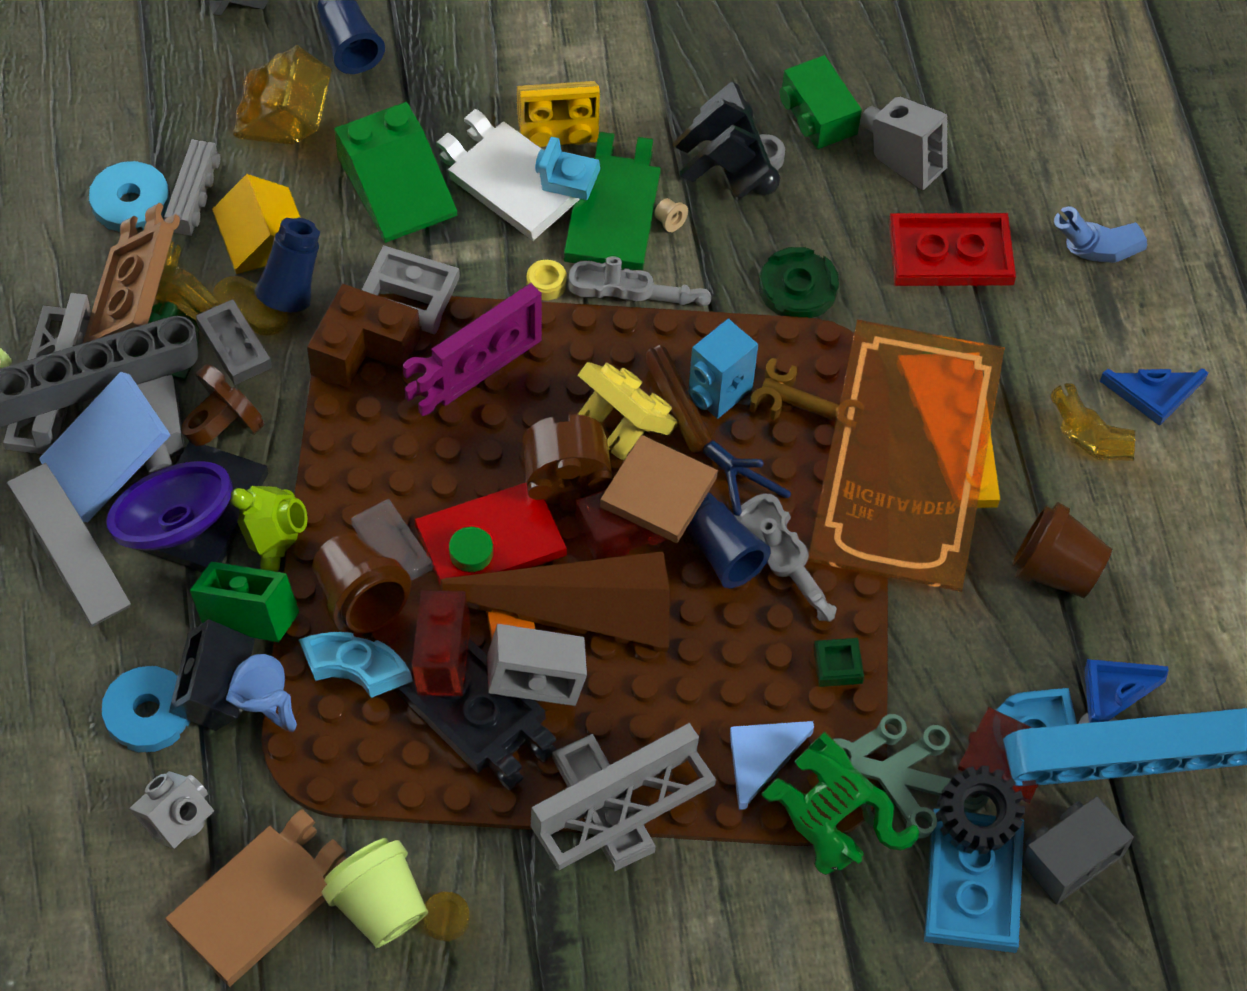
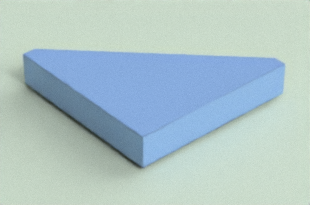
M813 721L734 726L730 728L739 810L748 807L749 802L765 784L769 783L798 747L807 737L813 734Z

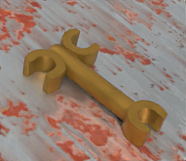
M772 358L768 361L762 388L755 390L751 396V412H755L760 403L766 402L772 405L770 419L775 420L780 415L782 401L834 420L835 426L840 433L844 434V429L846 428L851 429L850 436L854 435L857 423L845 417L848 415V410L852 408L855 409L854 417L861 419L864 406L861 403L848 400L838 405L793 388L792 386L796 381L797 367L792 365L788 374L778 375L775 373L777 359Z

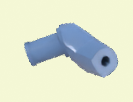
M1071 206L1061 209L1067 216V221L1059 213L1054 218L1056 227L1067 237V248L1074 255L1083 259L1116 263L1147 248V239L1136 222L1110 229L1093 222H1085L1077 209Z

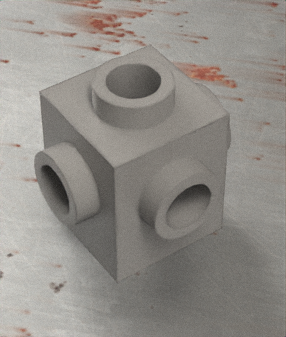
M170 771L167 774H161L154 778L146 786V793L129 808L155 842L173 849L184 839H189L199 833L205 825L204 820L214 812L205 800V797L208 795L207 790L194 776L188 775L185 777Z

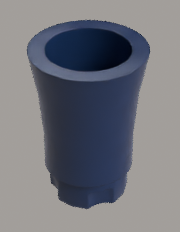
M319 0L317 11L329 40L337 69L346 74H358L375 67L384 55L385 43L371 27L355 0Z
M300 217L282 220L279 231L275 234L265 269L255 287L256 297L266 306L283 312H300L310 306L311 283L319 250L318 239L320 236V231L313 222Z
M708 492L687 526L686 531L713 567L723 587L735 588L750 581L764 568L770 558L771 548L748 530L724 503L718 502Z

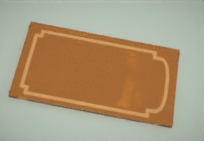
M857 319L808 562L962 592L1005 347Z

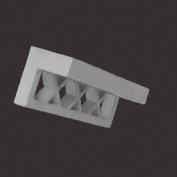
M71 293L67 308L42 307L27 360L83 343L91 316L87 295ZM51 320L63 321L59 336L54 339L48 332ZM58 379V380H53V381H51V382H52V383H53V382H58V381H60V379ZM69 406L9 424L3 442L5 450L44 454L60 437ZM34 421L31 431L34 439L19 438L20 428Z
M690 723L532 807L530 826L558 870L565 868L715 785V777L697 752L699 736ZM686 761L690 763L700 778L689 785L669 781L671 770ZM665 773L664 780L657 778ZM642 785L661 789L658 802L649 807L632 803L630 800L633 790ZM666 791L673 792L671 795L665 797ZM626 794L625 801L618 799ZM603 806L622 811L619 823L610 828L591 824L594 811ZM627 812L635 813L626 819ZM587 816L585 822L579 821V819ZM563 828L583 832L580 844L564 853L561 852L551 836ZM588 833L595 835L587 840Z

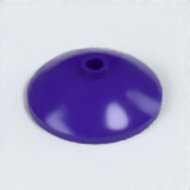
M185 462L163 468L142 478L117 498L109 510L107 528L115 542L136 550H158L184 544L203 533L222 515L231 499V492L233 491L232 481L223 467L211 462Z

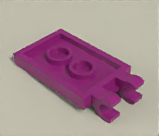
M529 283L432 348L431 357H412L403 364V375L407 379L418 372L424 375L406 386V400L409 402L416 396H425L426 398L418 403V409L422 416L427 415L440 402L444 406L448 405L542 341V293L532 283Z

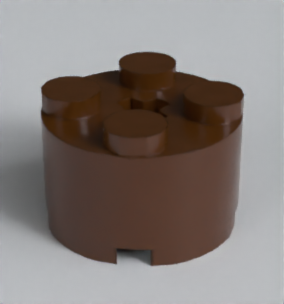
M578 414L568 415L569 421L555 423L554 417L543 419L528 428L522 438V453L528 495L535 500L545 499L546 503L560 505V508L564 511L580 510L585 506V501L603 493L613 480L604 428L596 419Z

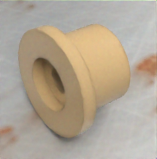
M666 198L657 205L654 216L662 222L663 228L666 231L674 232L684 224L688 215V207L681 202L675 203Z

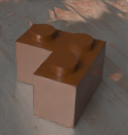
M342 283L307 346L311 375L349 388L366 356L403 369V364L410 359L420 340L419 311Z

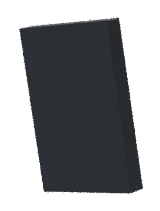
M190 441L177 463L204 461L218 464L229 474L233 490L242 488L247 491L252 486H262L268 475V468L264 464L208 445L194 446ZM229 501L222 515L196 538L175 547L140 551L204 572L211 561L223 562L240 529L237 523L240 513L239 509Z

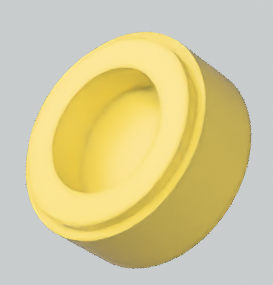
M540 260L529 267L526 281L527 285L532 283L542 293V300L549 301L557 299L565 292L567 273L564 267L556 261Z

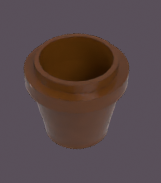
M1059 502L1053 508L1046 505L1035 519L1013 560L1012 566L1018 568L1015 577L1027 584L1030 581H1034L1084 599L1102 574L1111 556L1112 548L1070 515V508Z
M343 533L331 538L318 550L313 559V572L328 601L327 611L329 617L342 632L363 634L376 631L394 620L404 608L411 591L410 575L400 562L393 558L385 557L358 534Z

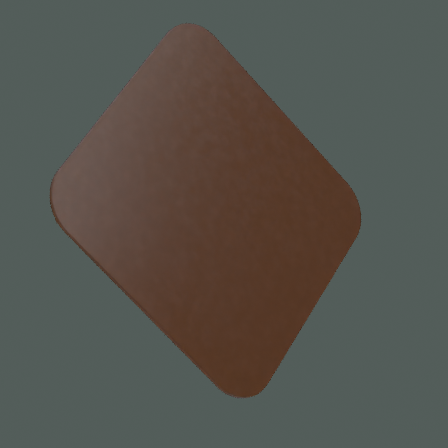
M394 293L377 295L422 310H427L429 306L427 303ZM451 296L443 312L440 326L435 334L422 331V326H420V340L410 358L431 357L432 348L506 299ZM542 302V341L448 405L444 406L440 402L431 413L424 416L419 413L418 403L424 400L425 396H416L409 402L405 398L406 386L422 377L423 373H414L406 379L403 375V369L366 356L349 388L311 375L295 487V498L301 500L304 504L308 520L305 530L298 533L297 540L287 549L284 573L287 574L300 613L279 642L274 641L272 657L276 658L284 668V691L291 696V708L297 727L294 732L287 731L273 723L265 715L262 725V749L265 762L276 784L290 799L300 806L329 817L532 830L530 826L532 807L568 788L552 756L543 763L533 754L527 743L521 746L512 756L522 766V769L518 772L523 776V780L511 790H508L498 780L489 766L477 773L393 690L371 698L363 686L350 679L331 677L315 681L299 639L320 633L342 631L337 628L329 617L327 611L328 601L313 572V559L318 550L331 538L343 533H355L385 557L393 558L400 562L410 575L411 591L404 608L398 616L389 624L376 631L353 634L354 637L373 642L378 640L386 644L408 665L457 626L485 654H488L491 636L487 612L480 610L478 604L452 598L449 602L441 600L440 584L415 527V519L525 483L526 476L522 453L523 434L528 428L543 419L554 417L555 423L569 421L568 415L579 413L595 391L578 376L587 362L600 366L609 363L619 371L625 368L642 381L639 388L648 396L654 393L665 400L645 361L647 357L646 352L650 348H655L659 345L664 346L687 390H689L692 347L724 321L730 319L758 343L753 390L718 419L707 409L702 410L697 406L696 408L712 440L717 442L735 458L763 460L764 465L761 468L749 469L791 492L789 498H784L739 473L735 475L741 505L757 495L772 494L778 498L783 510L789 512L791 519L787 523V529L790 532H796L799 540L806 545L809 558L804 567L824 593L827 603L835 605L837 608L835 619L830 622L819 621L817 609L809 604L790 576H776L768 562L755 577L745 584L735 588L723 587L713 567L700 548L687 534L686 530L678 543H675L600 507V499L605 491L585 501V506L576 511H564L560 508V505L547 503L566 545L567 556L535 567L663 551L670 588L669 648L667 652L654 651V646L629 641L627 644L615 642L613 636L592 631L581 634L534 622L536 630L584 637L587 676L576 706L535 701L545 710L546 719L540 724L555 736L556 741L552 745L557 750L593 734L610 765L688 723L691 724L699 736L697 752L715 777V785L645 823L644 826L650 837L787 846L813 845L796 830L786 808L779 801L769 802L761 794L777 778L784 780L797 790L807 794L819 780L815 773L811 770L802 771L794 761L824 731L832 739L839 738L854 742L875 730L883 717L887 715L888 565L861 560L843 552L834 542L835 529L825 528L843 434L837 430L835 421L782 401L779 417L772 420L770 419L771 404L766 402L760 403L756 411L751 412L750 400L753 392L762 388L765 381L766 365L772 358L777 359L775 373L778 375L788 374L792 365L797 367L796 381L792 386L793 388L838 405L851 400L862 344H869L851 330L835 322L817 318ZM867 350L857 402L864 406L861 419L853 417V421L857 424L854 435L849 436L832 523L843 525L840 541L847 548L864 555L888 559V380L878 355L875 351ZM615 408L612 409L602 423L607 439L624 418V415ZM678 425L670 436L653 431H645L643 433V436L718 470L717 479L709 492L718 502L724 503L734 515L726 472L703 453V450L699 453L690 451ZM610 449L609 456L614 478L625 460L617 458L611 453L612 449ZM846 482L855 485L852 501L843 498ZM851 484L849 485V490H848V493H849V494H850V491H851V486H852ZM858 487H860L859 498L857 500L855 499ZM864 491L873 492L872 498H869V497L871 496L870 493H866V494L864 495V499H865L867 502H871V504H867V503H865V502L862 501V499H861V494H862V492H864ZM877 494H880L879 501H881V495L885 496L883 508H880V503H878V507L875 506ZM856 505L854 517L860 518L858 517L860 507L863 508L862 513L864 509H867L865 519L862 518V514L859 520L846 516V514L852 516L853 506ZM869 510L873 511V513L871 512L870 516H872V518L870 517V520H872V522L867 520ZM858 638L864 672L863 684L819 687L813 650L814 641ZM813 721V734L807 737L776 776L769 783L765 784L749 802L748 807L739 810L730 728L734 726ZM887 744L882 745L867 755L866 758L878 761L886 760ZM686 761L671 770L669 781L689 785L700 778L690 763ZM665 773L657 778L664 780ZM865 777L875 787L883 791V787L878 780ZM642 785L633 790L630 801L649 807L658 802L661 789ZM666 791L665 797L671 795L673 792ZM859 806L846 815L836 825L837 830L848 834L865 821L862 808ZM583 817L579 821L585 822L586 819ZM563 828V829H561V830L558 831V832L583 833V832H581V831H577V830H573V829H569V828Z

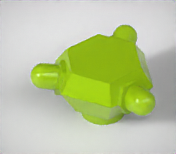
M252 486L247 491L242 488L234 489L231 492L230 502L239 509L240 513L237 523L248 547L261 556L260 568L262 570L278 572L281 557H284L287 549L297 540L298 533L303 532L307 526L308 517L304 504L301 500L295 498L294 493L288 489L281 490L272 486Z

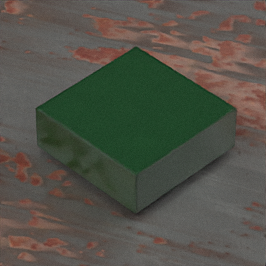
M858 638L814 641L813 650L819 687L863 684L864 672Z

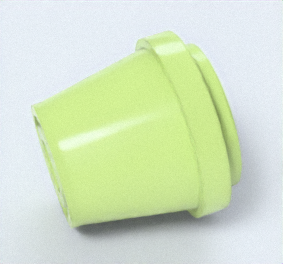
M387 838L379 839L363 847L341 862L325 877L324 881L327 885L322 890V895L329 906L336 905L373 943L375 948H379L398 938L420 922L429 912L405 858L408 852L399 840L389 842Z

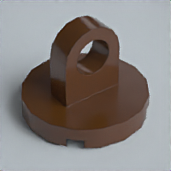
M205 364L196 373V377L210 395L186 417L181 426L182 434L192 445L202 446L209 443L234 420L252 435H255L265 425V421L261 419V414L239 389L232 388L225 381V375L211 364Z

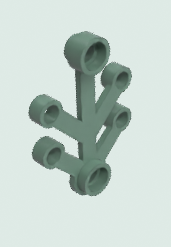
M896 714L884 716L875 730L854 742L839 738L833 739L845 750L853 766L864 777L880 782L906 819L907 827L911 825L918 827V838H926L933 832L937 826L935 813L929 808L920 807L907 788L941 796V791L951 779L910 769L909 767L929 755L937 756L944 752L950 742L949 733L944 727L939 725L929 726L918 741L884 761L866 758V756L884 744L894 745L903 738L907 726L903 718ZM885 725H894L898 730V734H889L885 729ZM928 736H937L941 741V745L935 746L930 743ZM978 794V798L968 796L964 802V812L979 813L988 802L989 797L983 794ZM868 804L860 805L863 810L864 820L870 826H873L875 815L871 811L872 806ZM915 817L924 818L928 822L929 828H920L915 822Z

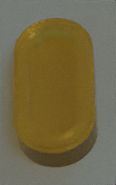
M229 276L216 284L213 291L215 306L233 299L255 333L269 336L281 332L286 327L289 319L288 312L275 310L263 304L255 295L257 284L240 276Z

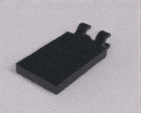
M457 626L407 665L413 682L392 689L477 773L489 766L498 780L508 790H511L523 780V776L518 772L522 769V766L512 756L516 750L527 743L533 754L543 763L552 756V752L557 750L552 745L556 741L555 736L540 724L546 719L545 710L535 700L488 693L487 654Z

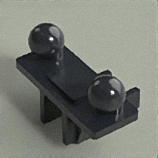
M730 82L701 107V113L693 119V124L673 142L674 148L688 154L701 142L706 140L712 141L679 174L682 178L694 182L710 168L721 166L724 168L734 196L743 198L752 190L760 195H769L776 191L780 184L779 172L771 165L753 121L751 105L745 101L739 85Z

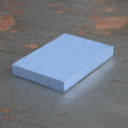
M120 372L45 451L39 460L42 464L46 463L82 521L89 522L171 435L131 375Z

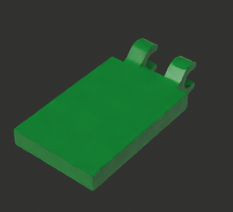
M599 131L594 159L599 160L600 171L588 200L580 199L573 205L564 250V262L577 263L587 260L603 264L606 263L608 257L615 256L622 260L621 270H643L661 167L651 166L653 139L638 137L634 159L613 156L615 134Z

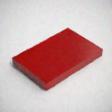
M890 213L888 222L895 286L1014 285L1016 273L1008 213Z
M526 482L415 519V527L440 585L441 580L444 578L532 568L567 556L566 545L545 499L535 500L530 498ZM462 528H481L492 539V560L487 567L480 571H462L450 559V539L455 532Z

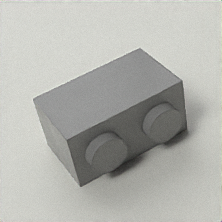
M497 624L487 654L488 693L576 706L587 676L584 637Z

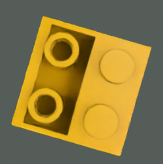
M595 81L517 86L519 132L538 147L547 146L550 137L559 138L560 145H581L597 142L599 134L600 89Z

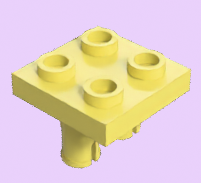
M587 362L578 374L584 382L595 390L578 415L591 417L601 424L613 408L624 415V418L607 439L608 449H612L611 453L621 460L627 458V454L645 431H653L670 436L680 423L669 414L672 407L654 393L648 396L639 388L642 381L625 368L619 371L609 363L600 366Z

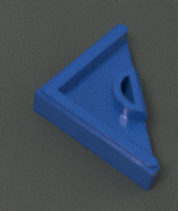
M1203 368L1198 372L1171 373V369H1139L1138 373H1115L1108 369L1102 373L1100 382L1160 426L1206 380L1209 372Z
M1087 659L1085 683L1089 723L1109 721L1162 685L1167 679L1168 666Z

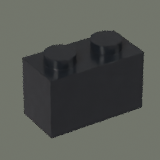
M209 619L187 634L169 713L214 731L237 720L243 710L229 703L226 697L236 668L252 655L255 639Z

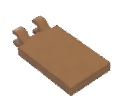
M161 203L147 209L145 213L146 224L144 230L140 231V233L136 230L138 220L136 216H132L121 223L120 239L118 244L110 248L83 343L148 324L172 235L180 223V218L177 214L166 218L165 221L161 216L163 205Z
M303 809L291 817L280 834L274 828L268 826L165 918L168 926L229 987L325 901L322 890L327 884L324 879L336 866L346 859L344 857L346 851L334 839L329 841L319 851L315 859L302 847L317 833V830L313 827L315 821Z

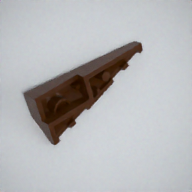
M663 551L444 578L441 580L440 592L442 601L449 602L452 598L478 604L480 610L492 612L493 609L516 613L519 619L581 634H585L587 631L613 636L615 642L627 644L629 641L654 646V651L667 652L669 648L670 588Z

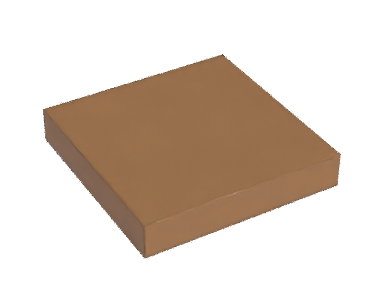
M641 435L601 497L600 507L678 543L717 479L718 470Z

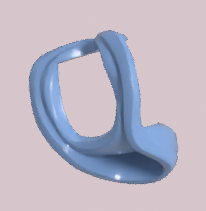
M255 654L243 661L233 674L226 700L242 710L262 712L273 723L287 731L294 732L297 727L291 708V696L284 691L285 673L282 664L276 658L266 654Z

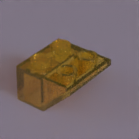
M298 45L284 53L276 54L271 61L258 69L253 68L243 80L244 91L241 103L235 112L237 119L233 135L239 139L293 145L318 131L332 70Z

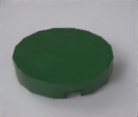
M788 247L775 252L768 258V262L762 266L759 273V294L765 305L780 316L814 318L823 315L833 306L838 294V272L832 261L824 255L822 258L814 254V250L806 247Z

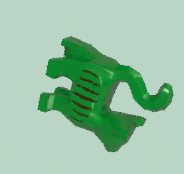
M825 731L794 761L802 771L811 770L815 773L819 780L807 794L797 790L780 778H777L761 794L767 801H779L786 808L796 830L813 844L816 855L814 865L824 875L842 870L853 861L858 864L862 861L863 851L851 837L836 828V825L846 815L862 804L874 807L873 828L879 842L887 848L904 850L911 847L918 840L919 829L915 825H911L901 832L893 830L894 805L887 794L875 787L853 766L845 750Z

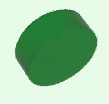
M465 527L453 534L449 542L450 559L462 571L476 572L484 569L489 565L493 557V542L490 535L478 527Z

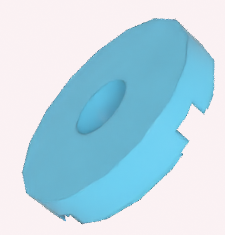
M138 161L120 162L107 167L95 177L89 189V202L96 220L106 228L120 232L121 223L132 216H136L138 218L136 228L142 227V230H144L146 224L145 213L148 208L161 203L163 205L161 216L162 218L164 217L170 202L169 187L163 174L152 165ZM127 193H137L140 195L131 202L120 200Z

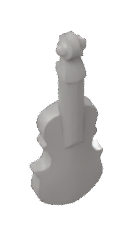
M615 256L608 257L606 263L603 264L587 260L579 261L571 267L569 273V290L573 294L582 297L602 298L603 296H613L633 301L649 299L679 303L680 305L696 302L699 306H707L711 302V293L707 289H690L688 285H682L681 288L654 284L650 273L646 271L621 270L622 260Z
M761 494L741 505L742 514L734 516L748 530L770 546L771 554L768 564L772 572L776 576H790L809 604L817 609L819 621L830 622L835 619L837 608L835 605L827 603L824 593L804 567L809 558L806 545L799 540L797 533L790 532L787 529V523L791 516L789 512L783 510L778 498L772 494Z

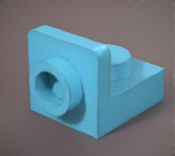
M550 137L546 149H541L538 153L535 170L536 173H540L542 190L588 200L600 171V163L598 159L562 152L560 139Z

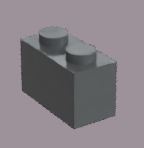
M1098 796L1085 805L1080 801L1074 803L1061 815L1060 823L1050 830L1047 826L1039 828L1025 842L1028 847L1022 859V865L1056 904H1059L1122 858L1134 838Z

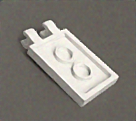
M474 109L464 118V121L471 126L467 130V134L473 140L479 142L471 150L465 151L459 141L449 133H446L436 142V145L443 150L439 154L440 159L451 166L448 169L450 179L532 241L580 200L579 198L542 190L540 173H536L535 170L536 159L541 148L504 121L494 128L486 116L477 109Z

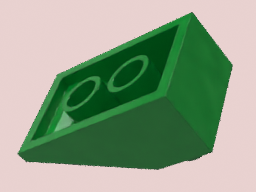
M407 101L334 128L337 158L385 243L458 216L457 209L426 135Z

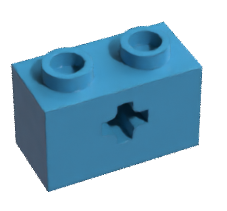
M730 319L724 321L692 347L689 395L697 407L702 410L707 409L717 419L753 390L758 343Z

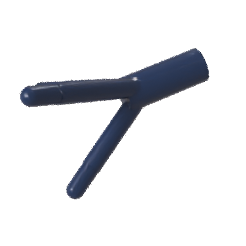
M714 440L704 446L703 453L726 472L734 515L740 516L742 514L735 476L738 473L784 498L791 496L789 490L749 469L761 468L764 465L763 460L735 458Z

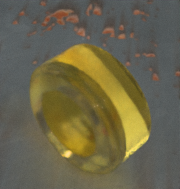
M440 892L430 897L425 903L429 912L423 918V922L430 936L440 941H452L465 933L470 921L469 907L460 895L453 892Z

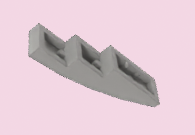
M44 463L8 481L7 485L43 550L47 557L51 558L68 591L72 592L90 626L93 627L131 606L130 601L48 465Z

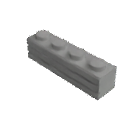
M191 139L164 216L165 219L174 214L179 216V226L173 233L192 236L194 227H198L200 223L201 207L206 205L207 189L212 187L214 169L218 168L220 164V154L217 153L215 143Z

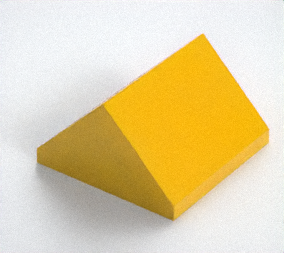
M246 174L212 209L236 274L266 266L275 234L279 231L282 220L300 217L289 187Z

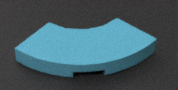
M349 632L320 633L299 639L315 681L331 677L350 679L363 686L371 698L413 682L411 673L402 658L393 649L378 640L373 642L354 637L353 633Z

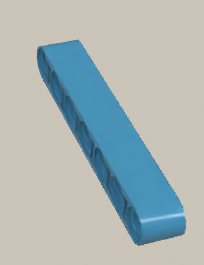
M1247 708L1022 729L1008 734L1003 739L1011 778L1016 782L1015 785L1020 787L1247 765Z

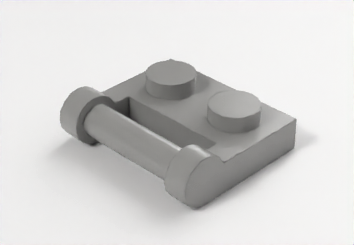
M383 245L362 290L378 295L381 289L429 304L427 310L413 306L409 307L419 311V325L422 326V331L435 334L440 326L443 312L460 278V271L457 267Z

